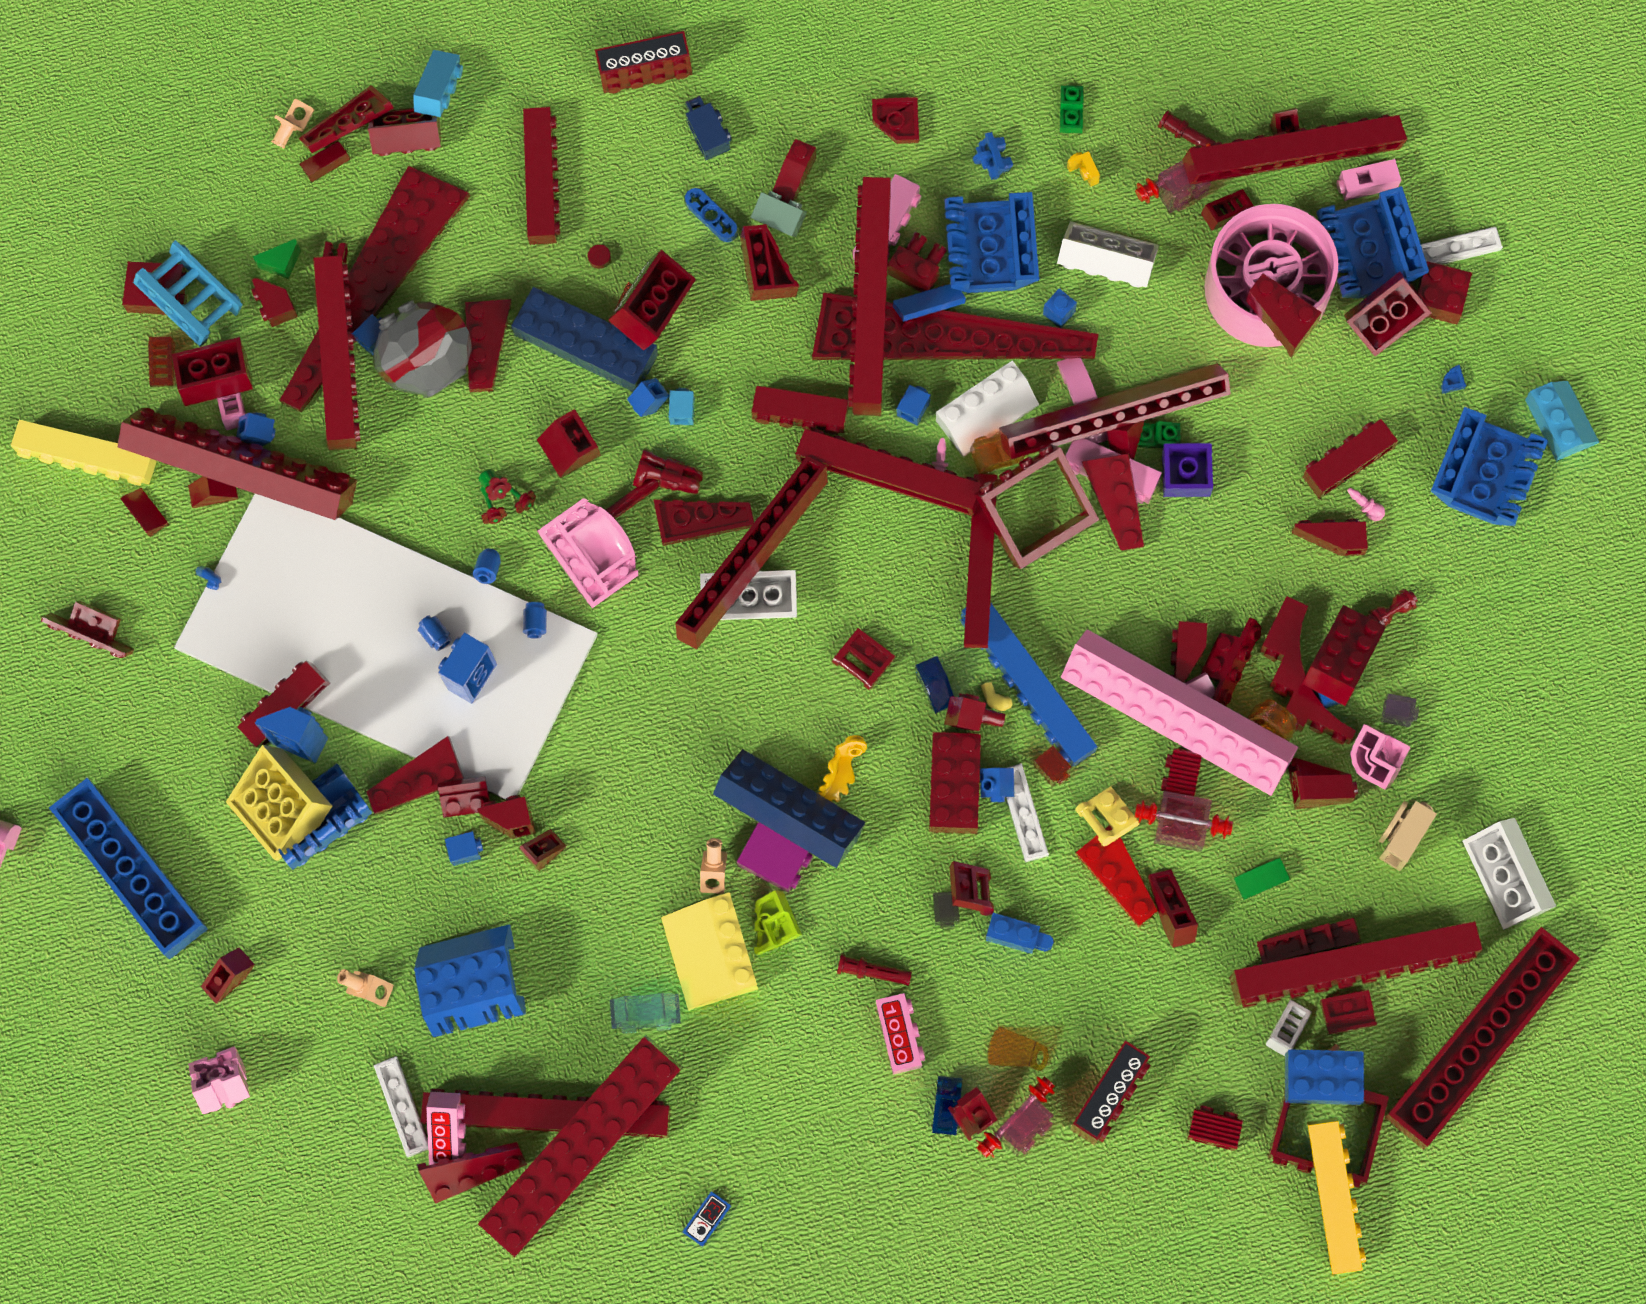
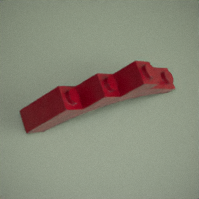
M1286 596L1260 650L1267 659L1281 661L1270 687L1274 688L1273 691L1281 696H1291L1279 722L1283 723V727L1292 732L1297 730L1301 732L1305 724H1307L1313 732L1318 734L1326 733L1332 736L1331 739L1339 744H1350L1356 730L1333 716L1322 705L1312 689L1302 684L1305 672L1301 661L1300 635L1302 622L1308 606Z

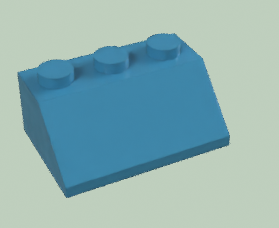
M1568 381L1550 382L1529 392L1525 401L1544 438L1548 440L1547 444L1556 461L1599 443Z

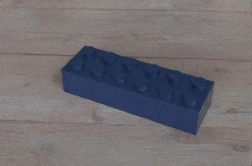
M535 287L532 288L512 324L515 336L632 392L645 380L658 356L657 345L652 343L643 350L613 324Z
M744 749L739 752L720 775L713 795L836 869L858 841L866 823Z

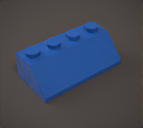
M288 707L261 717L255 722L272 745L315 764L328 740V737L323 732L324 729L319 727L320 724L315 721L316 718L311 716L312 713L302 707H298L297 710Z

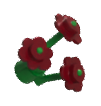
M492 469L485 470L479 476V482L482 485L480 491L484 495L489 508L486 513L481 515L483 523L496 524L507 516L504 507H493L492 501L498 498L503 499L506 493L511 492L519 499L515 507L517 508L516 512L520 514L524 510L531 509L536 499L534 491L530 490L528 493L525 492L521 495L507 482L506 477L498 476Z

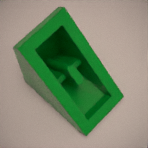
M295 238L253 256L259 269L289 279L301 249Z

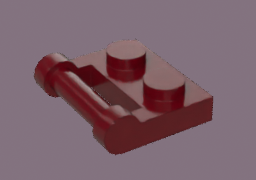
M857 628L835 655L832 663L837 667L839 665L864 683V687L870 691L895 660V655ZM847 654H852L873 670L872 675H867L845 658Z
M953 861L949 866L952 904L980 911V914L984 916L993 914L994 905L991 902L989 881L991 880L990 870ZM977 881L980 884L981 899H978Z

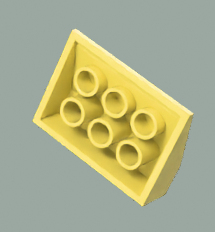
M266 745L261 746L226 801L276 861L282 858L278 849H281L284 854L288 853L287 848L292 850V846L295 843L299 844L305 839V836L321 825L332 808L329 801L283 749Z
M730 892L703 900L661 917L688 1010L758 990Z

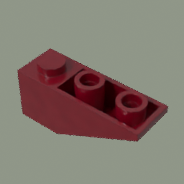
M1326 519L1321 521V523L1301 520L1295 523L1292 528V534L1340 556L1365 555L1368 549L1366 521L1359 522V519H1347L1345 522Z
M1179 621L1177 628L1172 630V643H1176V650L1171 651L1170 665L1175 666L1174 675L1170 674V676L1184 684L1205 651L1208 623Z

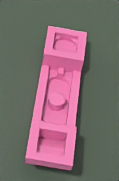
M1081 358L1065 359L1057 362L1064 384L1067 385L1074 405L1097 399L1093 384ZM1106 431L1086 437L1085 439L1099 444L1108 441V434Z

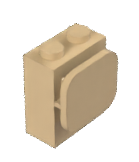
M1404 800L1379 839V842L1383 844L1386 838H1389V843L1379 859L1398 871H1401L1437 815L1433 808L1425 802L1419 803L1415 801L1412 807L1406 811L1405 808L1408 802Z

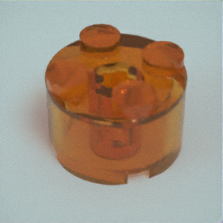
M1271 699L1257 704L1247 717V719L1288 742L1296 730V717L1285 707Z

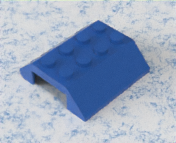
M1402 186L1379 192V199L1337 211H1335V205L1319 209L1316 212L1318 220L1327 231H1334V233L1329 235L1337 251L1338 273L1348 274L1339 277L1337 280L1343 298L1360 299L1367 297L1398 272H1401L1409 283L1429 272Z
M1032 192L1009 193V201L963 203V196L949 197L944 200L945 210L947 211L945 213L946 219L959 223H952L946 226L947 232H949L947 233L948 253L951 254L949 255V262L962 266L950 268V275H952L950 277L951 288L967 293L1010 291L1039 281Z
M1464 407L1431 492L1450 508L1494 525L1515 526L1522 507L1508 501H1524L1526 499V493L1530 489L1535 476L1534 472L1537 471L1538 465L1524 460L1525 458L1541 459L1543 456L1542 451H1545L1548 440L1534 433L1525 438L1484 422L1487 415Z
M338 764L312 781L332 805L321 825L305 836V839L299 844L295 843L292 846V850L287 848L288 853L284 854L281 849H278L280 855L292 870L304 865L310 857L317 852L325 850L331 842L343 837L348 830L364 822L372 814L370 808Z
M511 925L419 948L414 971L422 1016L433 1037L445 1035V1032L447 1034L453 1033L454 1026L450 1018L451 1016L454 1017L461 1031L489 1024L490 1020L492 1023L497 1022L499 1015L495 1005H499L506 1019L526 1014L524 996L517 995L510 961L509 950L515 949Z

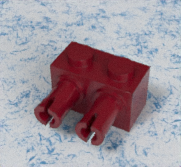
M915 232L906 248L901 246L897 248L888 263V275L919 292L931 290L937 282L940 268L938 264L944 254H946L947 249L944 246L939 248L940 244L935 243L927 258L923 259L918 256V253L926 243L927 238L924 235L919 237L920 233Z
M959 693L958 697H950L944 725L972 731H980L981 724L1002 727L1005 721V713L986 709V703L980 702L979 696Z

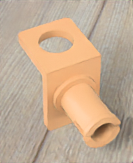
M294 99L285 118L275 115L274 118L279 120L281 125L271 142L285 149L293 131H304L314 112V108L298 99ZM298 107L304 108L306 112L302 120H297L294 117V111Z
M711 838L706 843L707 851L703 852L700 870V891L702 893L724 894L727 852L721 851L722 841L720 839ZM716 879L719 885L710 887L706 884V880Z
M343 969L337 977L339 984L348 987L346 990L347 994L369 1000L382 1007L387 1005L394 987L393 984L383 979L359 971L352 973L347 969ZM382 985L384 986L385 993L382 998L378 999L375 992L377 987Z

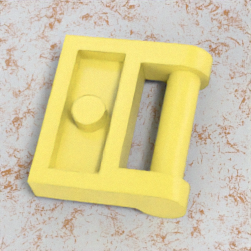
M1111 786L1089 801L1080 803L1075 810L1080 817H1084L1099 836L1098 840L1103 846L1109 845L1139 825L1137 818L1134 817V814ZM1097 809L1112 830L1106 831L1092 811Z

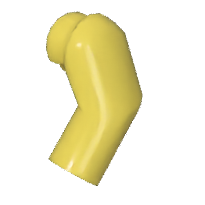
M992 682L981 685L989 707L999 711H1006V709L1012 707L1011 698L996 694Z

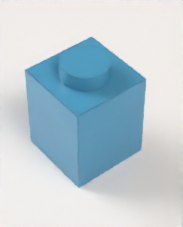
M686 388L670 391V425L694 424L695 398L693 391Z

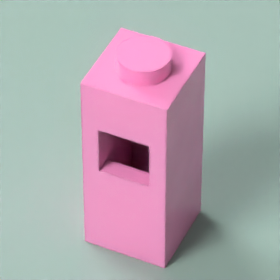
M1393 159L1341 171L1339 180H1337L1339 194L1342 193L1344 201L1399 187L1401 177L1396 160Z

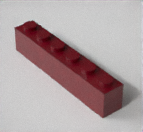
M550 107L523 108L527 237L530 245L557 243V235H561L560 221H556V214H560V202L555 197V192H559V179H555V171H559L558 157H554V150H558L557 136H553V129H557L556 115H552Z

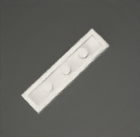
M1496 227L1421 244L1426 262L1429 261L1440 265L1501 251L1503 248Z
M1018 764L1007 767L1014 768V797H1006L1025 863L1048 857L1049 854L1023 766Z
M396 1056L374 1065L406 1156L409 1158L428 1150V1139L398 1057Z

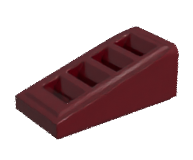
M1241 189L1205 204L1201 215L1213 231L1226 225L1229 220L1240 212L1255 206L1245 191ZM1237 198H1238V200L1240 201V203L1242 204L1243 207L1240 208V206H1239L1238 203L1236 202V199H1237Z

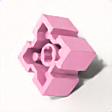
M235 1046L216 1053L217 1057L208 1060L205 1057L188 1063L192 1078V1093L202 1114L222 1108V1103H225L227 1108H232L235 1106V1103L250 1097L246 1082V1069Z

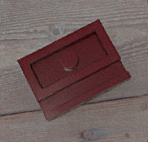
M486 776L438 783L443 818L478 813L477 808L483 807L482 804L490 801Z
M1369 990L1320 1000L1328 1035L1377 1025Z
M977 1087L959 1099L955 1107L952 1108L950 1106L948 1108L968 1141L972 1140V1135L975 1133L980 1134L997 1121L995 1114Z

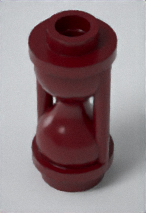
M1403 588L1395 595L1390 606H1378L1375 609H1370L1366 616L1387 626L1392 621L1395 613H1407L1410 610H1415L1417 608L1416 603L1418 602L1417 597L1411 590L1407 591Z

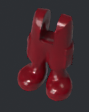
M644 448L633 486L641 487L645 480L656 479L660 481L659 486L661 488L697 494L700 489L699 483L703 479V472L694 466L685 465V463L671 457L665 460L655 455L652 450Z

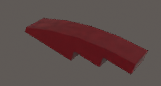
M1351 918L1333 924L1328 923L1306 930L1301 929L1257 941V946L1262 964L1326 952L1361 943L1362 941L1356 919Z

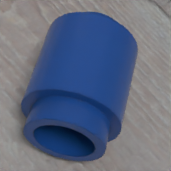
M488 548L478 555L473 570V576L478 582L489 584L496 580L501 564L500 554L496 550Z
M529 602L526 603L525 609H523V633L527 634L528 638L538 639L543 634H546L547 610L544 609L545 605L543 603Z
M428 615L419 622L418 632L429 646L435 648L436 651L442 650L452 641L449 631L437 616L431 617Z

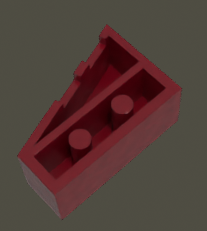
M767 225L743 226L740 240L750 301L796 297L799 284L794 280L789 271L787 262L783 260L779 247Z
M1264 273L1261 274L1249 290L1246 300L1264 324L1266 323L1274 333L1273 336L1276 340L1280 341L1291 358L1318 324L1322 314L1321 311Z

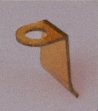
M998 1027L994 1032L987 1053V1060L990 1065L1031 1067L1037 1071H1041L1046 1067L1049 1058L1046 1046L1003 1027ZM1040 1051H1042L1043 1061L1040 1065H1038L1036 1060L1037 1055Z

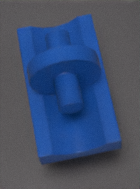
M992 132L986 133L985 138L978 143L979 146L976 148L978 154L973 157V162L977 165L982 164L983 169L988 170L991 180H996L1002 173L1010 171L1013 167L1011 157H1001L1000 152H1003L1006 148L1004 137H994Z

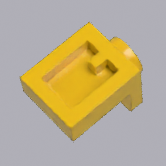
M1089 151L1083 154L1079 152L1072 155L1067 161L1068 171L1071 172L1079 168L1083 180H1088L1090 187L1099 184L1100 174Z

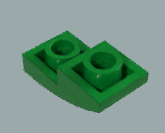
M1061 85L1060 133H1083L1084 86Z
M1158 421L1156 424L1144 423L1138 448H1163L1164 444H1181L1180 423Z
M1280 857L1234 877V880L1243 900H1246L1287 882L1291 878Z

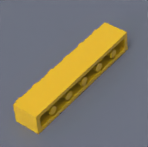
M1337 1117L1308 1121L1307 1125L1332 1275L1362 1271V1263L1366 1262L1364 1247L1359 1248L1357 1239L1362 1238L1360 1223H1355L1353 1213H1358L1356 1198H1351L1349 1190L1354 1188L1352 1173H1347L1345 1164L1350 1163L1348 1148L1343 1149L1341 1139L1346 1138L1344 1124H1339Z

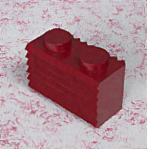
M1177 748L1173 749L1172 754H1167L1165 768H1169L1168 777L1163 776L1160 791H1165V799L1189 804L1193 803L1202 759L1201 755Z
M1199 1106V1109L1194 1108L1187 1140L1236 1151L1243 1120L1238 1119V1114L1224 1111L1223 1115L1213 1113V1108L1207 1106Z

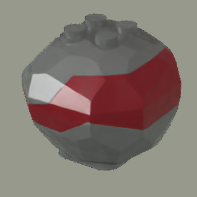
M411 300L398 307L399 313L396 315L394 313L388 314L378 321L381 331L374 349V368L379 376L393 389L411 394H420L424 398H429L467 372L466 365L472 350L471 339L463 320L454 310L428 301L415 303Z

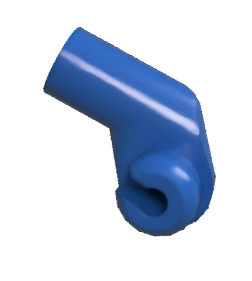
M198 566L196 568V575L208 580L207 588L218 590L221 577L209 567Z

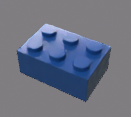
M464 632L461 637H457L453 642L452 652L449 657L442 659L438 667L440 670L438 673L449 691L472 704L497 666V663L489 646Z
M1294 1049L1286 1051L1285 1103L1360 1105L1364 1102V1052Z

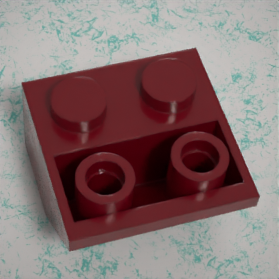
M575 409L554 420L537 438V442L560 479L601 456L596 442Z
M513 795L507 797L504 802L489 801L482 804L483 807L477 808L484 823L511 839L536 834L531 809L525 796Z

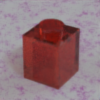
M1053 745L1034 760L1033 765L1052 787L1057 783L1062 785L1070 778L1069 773L1072 767Z

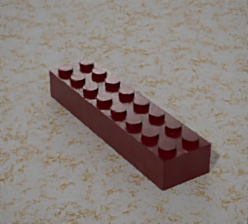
M342 256L313 257L328 450L357 449L356 442L361 441L359 422L354 420L359 419L357 399L353 400V396H357L356 377H351V374L356 373L354 354L349 352L354 351L352 331H348V328H352L351 308H346V306H351L349 286L344 284L349 283L347 263H343Z

